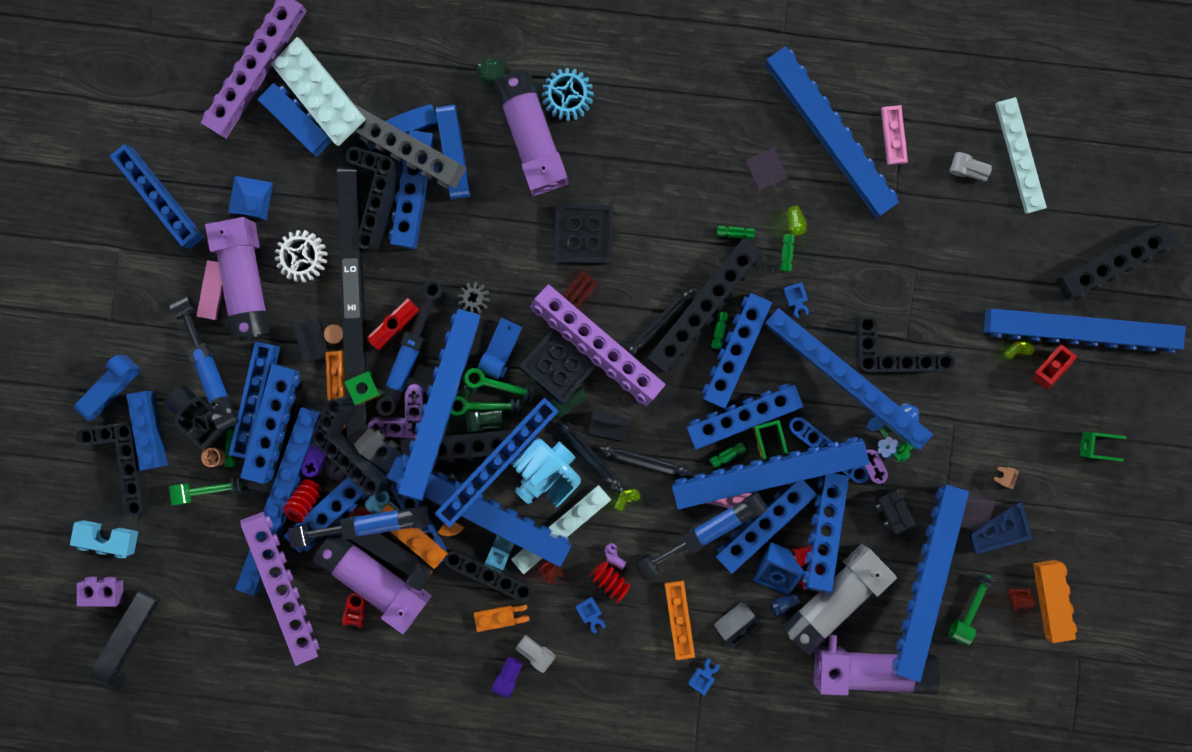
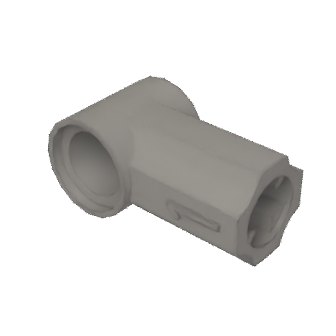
M957 152L949 172L956 176H968L986 182L990 176L992 165L974 160L968 154Z
M527 635L522 638L516 647V650L529 659L531 664L542 673L547 670L556 658L549 649L544 646L541 647Z

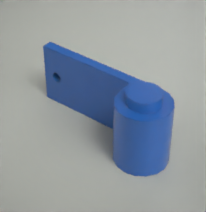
M501 318L477 369L497 380L500 377L504 378L508 369L505 365L522 327Z

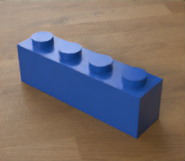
M273 83L258 100L317 157L332 142L331 138L322 127L319 128L315 124L316 120L309 112L305 114L301 110L303 106L296 99L292 101L288 97L290 93L282 85L278 87Z
M143 391L127 394L140 471L168 466L155 392Z

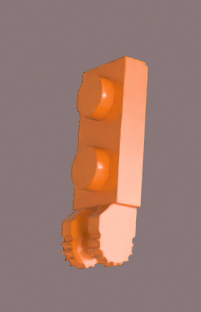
M527 604L507 605L474 612L477 632L529 621V616L524 615L514 618L513 612L526 610Z

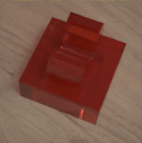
M549 561L539 568L543 579L547 583L555 584V578L558 575L562 578L564 577L561 567Z
M1029 589L1009 590L1008 595L1014 611H1017V608H1023L1024 611H1027L1028 608H1034L1035 601Z

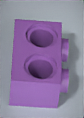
M85 577L84 581L77 583V606L115 607L123 603V580H116V577H105L104 580H97V577ZM89 587L92 588L93 595L89 593ZM108 587L111 588L112 595L108 593Z

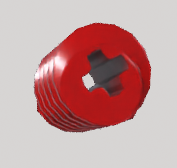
M302 480L283 507L285 515L296 523H302L304 517H307L308 512L311 511L312 506L315 505L316 500L320 497L319 493L322 490L320 486L311 480Z
M605 561L599 564L589 574L588 578L594 575L593 583L600 581L598 588L605 586L604 593L606 594L610 591L611 595L609 598L617 597L615 604H617L629 591L630 583L623 584L625 580L623 577L617 579L619 573L615 572L612 574L614 569L612 566L606 569L608 562Z

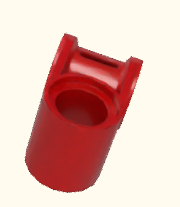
M354 591L347 598L342 625H355L362 629L366 618L367 600ZM358 596L361 599V603H356L353 597Z

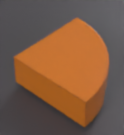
M455 521L449 528L443 524L438 533L443 536H453L460 533L465 527Z

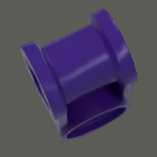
M313 440L301 468L303 474L308 477L321 474L328 460V457L314 444ZM309 465H313V467L316 468V470L311 471Z

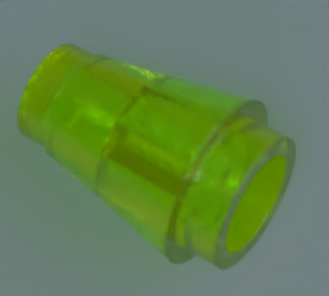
M799 206L789 207V231L794 236L806 233L808 224Z

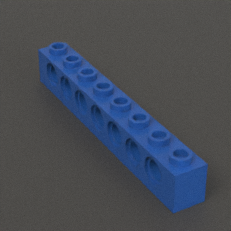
M545 398L542 399L434 514L448 528L451 527L559 411Z

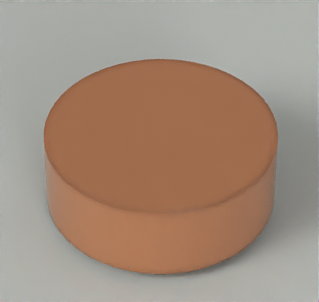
M329 325L324 331L325 339L329 343H340L343 340V328L339 325Z

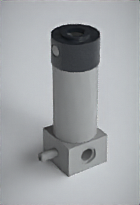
M863 544L857 547L843 561L845 567L834 577L832 592H818L800 611L798 610L782 625V628L787 632L786 635L801 651L804 650L808 655L826 640L825 638L872 593L878 597L897 579L896 575L872 550Z

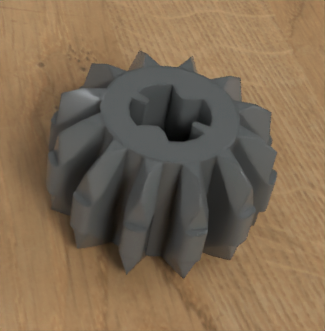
M474 282L472 288L470 283H466L467 290L463 287L460 288L464 295L458 294L457 296L464 300L458 304L460 306L465 305L463 308L465 311H468L470 308L471 313H475L476 308L480 314L482 313L481 306L485 309L488 308L484 301L490 302V298H484V296L490 293L489 291L482 292L485 288L483 284L478 288V283ZM472 294L479 296L478 298H476V303H474L473 301L470 302Z

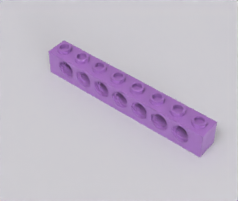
M274 1L273 9L264 17L263 24L254 33L250 45L245 47L242 58L233 67L232 74L223 82L222 90L213 98V104L210 109L204 112L201 123L225 139L229 136L270 71L271 63L280 55L307 12L303 5L297 1ZM287 14L284 20H280L281 15ZM276 30V34L270 37V32ZM266 46V50L259 53L260 48ZM256 62V66L253 69H249L250 64ZM246 78L245 83L239 85L240 80ZM232 94H235V99L233 101H229V97ZM225 110V115L219 118V113Z
M549 284L532 302L530 308L533 309L536 315L546 320L550 327L560 332L565 340L574 344L579 352L588 356L593 364L602 368L625 391H629L639 403L647 406L666 385Z
M264 512L240 520L244 535L295 666L318 657L317 650L320 648L317 639H312L310 634L313 632L310 621L306 622L304 619V615L307 614L304 605H299L297 598L300 595L297 587H292L290 581L293 580L290 569L286 570L283 564L287 562L283 551H278L277 545H280L276 534L272 535L270 528L273 525L270 517H265ZM260 531L267 534L263 539H258L255 535ZM266 549L273 551V554L269 557H265L262 553ZM273 567L280 569L277 574H271L269 571ZM279 585L287 587L283 592L277 591L276 588ZM287 602L294 604L290 609L283 608V605ZM293 620L300 621L297 626L290 625V622ZM300 637L306 638L304 643L296 642Z

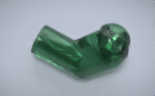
M471 373L469 375L470 383L476 384L478 382L477 374ZM465 385L464 388L460 389V396L470 398L478 390V387L472 389Z

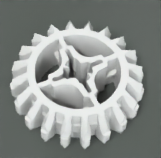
M297 230L296 235L292 232L289 233V239L285 236L282 238L285 241L284 244L278 243L281 249H276L275 252L280 254V256L275 257V260L281 262L277 264V268H283L281 274H287L288 279L293 278L296 282L301 279L302 282H306L307 277L309 280L314 279L313 273L316 276L320 275L317 271L318 269H325L321 266V263H327V260L322 259L323 256L328 255L327 252L322 251L326 246L320 244L322 240L316 238L315 234L311 233L309 235L308 231H304L302 234L301 231ZM305 241L304 245L301 244L299 248H292L294 244ZM311 246H313L315 251L314 260L310 256ZM295 252L299 254L301 253L306 259H308V261L305 259H300V257H298L299 255L295 254ZM288 253L292 255V266L288 262ZM304 264L311 265L307 270L297 271Z

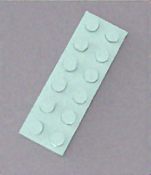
M298 37L271 63L336 145L339 146L366 120Z

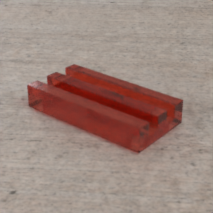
M585 271L581 272L563 295L566 299L581 279L585 277L586 280L569 300L572 304L588 282H592L591 286L575 304L577 309L598 284Z

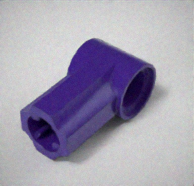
M508 657L491 691L509 699L515 686L514 682L523 663L515 658Z

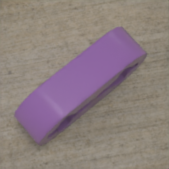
M866 449L867 453L874 455L872 458L874 465L869 461L870 464L864 466L868 470V477L872 482L882 484L888 478L887 470L878 453L872 449ZM874 468H876L877 471L883 473L880 475V480L878 478H874V476L876 475Z

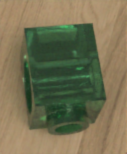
M483 57L482 63L478 64L477 74L480 75L482 81L494 83L497 79L506 75V61Z

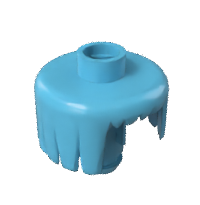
M533 438L511 462V465L513 464L514 468L517 467L516 471L522 473L524 478L521 481L522 485L519 488L516 487L515 492L527 504L533 502L532 499L534 497L538 498L542 493L550 489L546 498L551 499L554 497L551 503L558 507L581 483L580 476L569 466L576 457L560 442L551 449L542 439Z

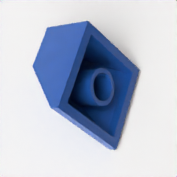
M235 176L228 213L267 220L273 183Z
M771 542L763 554L753 581L789 595L803 576L804 571L789 549Z

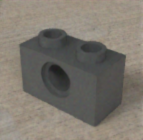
M370 427L354 444L362 456L385 472H388L397 456H402L398 450L399 445L395 441H388L381 431H374Z

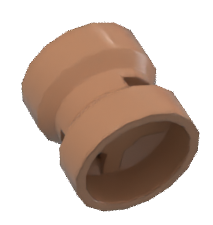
M220 447L208 448L201 456L203 464L208 467L220 466L224 463V458H226L225 450Z

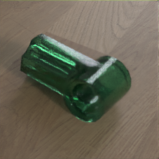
M579 386L563 406L555 399L549 402L559 411L555 415L558 419L572 411V408L587 400L588 397L582 387Z
M502 410L464 413L466 432L482 431L487 428L504 426Z

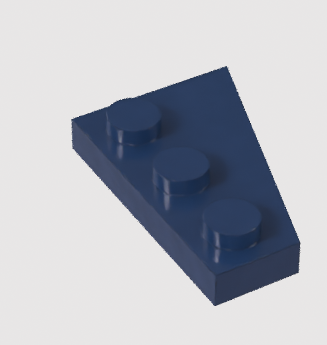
M1019 501L969 534L975 554L1032 540L1022 502Z

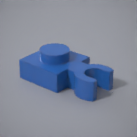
M803 283L783 288L788 307L792 305L795 307L793 310L794 317H799V309H802L804 314L808 315L809 310L803 305V302L808 301Z
M592 596L575 606L584 623L591 622L593 633H597L594 627L597 623L601 624L603 629L605 628V622L598 618L602 612Z
M709 658L704 661V669L697 668L687 683L704 696L715 680L711 677L712 673H716L720 667L715 664L710 669L709 663L711 659Z

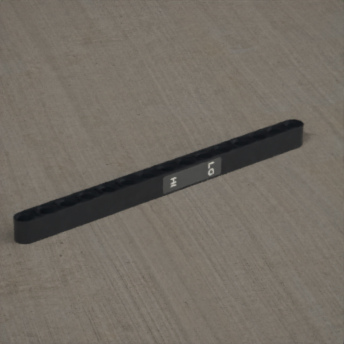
M342 166L337 168L345 381L367 372L363 249L357 243L362 222L360 171L358 166ZM361 382L357 384L356 391L359 394H364L367 392L368 387L365 383ZM345 384V396H348L352 400V397ZM369 401L360 405H355L353 402V410L346 422L347 440L353 445L368 430Z

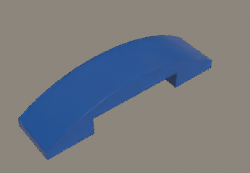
M430 104L405 112L385 122L409 134V130L426 129L437 124L438 120L434 108ZM381 130L377 132L376 137L380 135ZM371 141L370 144L365 142L369 151L377 150L375 142Z

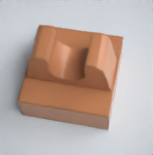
M998 467V470L1003 472L1004 476L1002 478L995 477L994 480L1004 487L1013 489L1019 471L1010 467Z

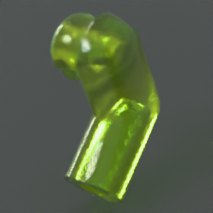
M1017 341L1003 355L1009 360L1016 354L1029 356L1034 353V347L1030 343Z
M628 489L621 492L614 508L623 511L627 502L640 499V493L636 489Z

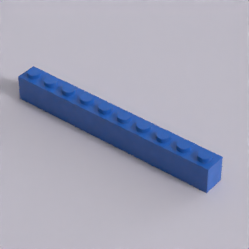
M785 46L768 58L764 64L874 217L881 216L899 203L895 191L888 188L885 177L882 174H878L875 170L874 162L870 158L867 159L863 153V147L854 141L850 129L843 126L840 115L836 111L833 112L830 108L829 100L825 96L822 97L819 93L818 85L815 81L809 79L805 67L798 64L794 52L791 49L788 50Z
M779 308L767 320L766 327L917 452L934 435Z
M458 309L457 314L453 313L450 325L453 326L451 332L447 331L444 342L447 344L445 350L441 349L438 359L441 363L439 368L435 367L432 377L435 381L433 386L430 385L427 391L429 400L427 404H423L421 410L423 418L421 422L417 423L414 433L417 434L415 441L412 440L408 452H411L409 460L406 459L402 471H405L403 479L399 478L396 490H399V496L420 502L423 501L480 323V315Z
M988 309L985 310L983 333H990V337L1002 338L1003 334L1009 335V339H1021V336H1025L1031 341H1040L1041 338H1048L1047 342L1053 343L1067 340V344H1079V341L1086 342L1087 346H1098V343H1103L1108 348H1118V345H1124V349L1137 350V347H1144V351H1156V348L1163 349L1164 353H1175L1176 350L1184 349L1186 326Z
M301 407L263 511L265 517H270L273 525L270 528L272 535L276 534L278 540L287 519L283 507L292 493L295 492L296 487L299 486L303 475L301 468L312 442V433L323 413L309 407ZM260 531L255 536L258 539H263L267 534ZM266 549L262 554L265 557H269L273 554V551ZM249 550L236 590L254 596L261 591L263 581L251 550Z
M852 437L847 439L845 443L831 442L827 444L828 447L824 448L814 446L808 448L807 452L793 451L786 457L777 455L770 457V460L765 462L756 460L752 461L751 465L744 467L743 464L732 466V469L727 471L718 469L710 475L701 473L695 475L693 479L675 480L676 483L672 485L677 508L682 509L869 465L865 443L862 438Z
M406 454L397 456L386 478L398 483L399 478L403 479L405 471H402L406 459L409 460L410 456ZM432 472L424 497L442 506L463 483L459 481L454 483L448 480L449 477L441 472H438V474ZM483 494L461 515L561 567L571 548V543L567 537L561 534L559 536L552 534L550 528L543 525L539 527L534 524V520L526 516L524 519L521 518L515 510L511 508L506 510L500 507L498 501L483 498Z
M947 484L937 490V505L933 507L931 512L932 524L928 526L926 536H928L927 543L923 545L921 555H923L922 562H919L917 566V581H914L912 585V600H909L906 608L908 616L907 619H904L901 627L903 631L902 639L899 638L897 642V658L893 659L891 669H893L892 674L915 682H921L969 491Z

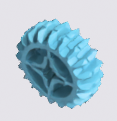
M566 68V73L562 74V70L559 69L558 76L555 73L551 74L553 80L550 78L546 79L549 85H543V89L546 92L542 93V97L546 98L543 100V104L548 105L547 111L553 110V117L559 113V120H562L565 115L566 120L570 121L571 115H573L574 120L577 119V113L584 116L582 109L589 111L587 104H592L593 100L589 97H593L594 93L589 91L592 89V84H587L589 82L588 77L582 79L584 76L582 72L577 76L576 69L569 73V68ZM568 81L563 87L557 86L561 82ZM574 83H577L582 88L583 96L574 90ZM570 89L571 95H569L565 101V94H567V92ZM552 93L562 99L561 107L553 101ZM578 101H580V103L573 108H568L570 103H578Z

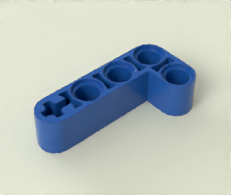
M116 355L111 358L105 365L108 371L75 404L74 409L87 422L94 420L140 373L141 369L127 355Z

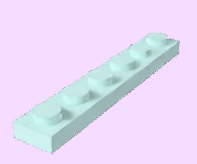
M1017 98L997 102L995 106L1025 214L1045 209V200Z
M598 485L548 528L556 536L561 534L568 537L611 499ZM523 548L511 560L524 574L540 561L542 557Z

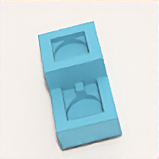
M497 535L485 563L503 570L514 543Z

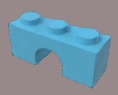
M84 520L74 522L70 545L76 546L77 550L89 551V549L96 550L95 553L106 555L112 553L117 558H126V556L134 554L138 531L125 528L113 529L111 537L107 541L100 534L101 524Z

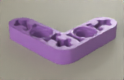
M412 384L407 388L405 392V418L373 417L369 421L367 429L370 427L374 431L379 430L386 437L416 438L417 434L414 433L415 431L412 426L414 421H417V425L423 418V415H421L424 404L423 388L417 384ZM412 391H415L417 394L416 402H413ZM410 408H417L420 414H411ZM375 423L378 424V426L380 427L379 429H376V426H374ZM398 424L401 427V430L394 431L392 430L391 425Z

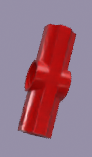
M407 298L367 337L368 341L377 350H380L420 311L419 308ZM392 319H396L398 323L395 329L389 327Z

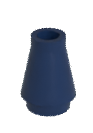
M796 594L773 599L770 607L776 617H782L799 605L800 601Z

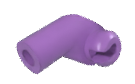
M613 543L606 545L604 550L606 561L623 570L626 561L618 557L616 545Z

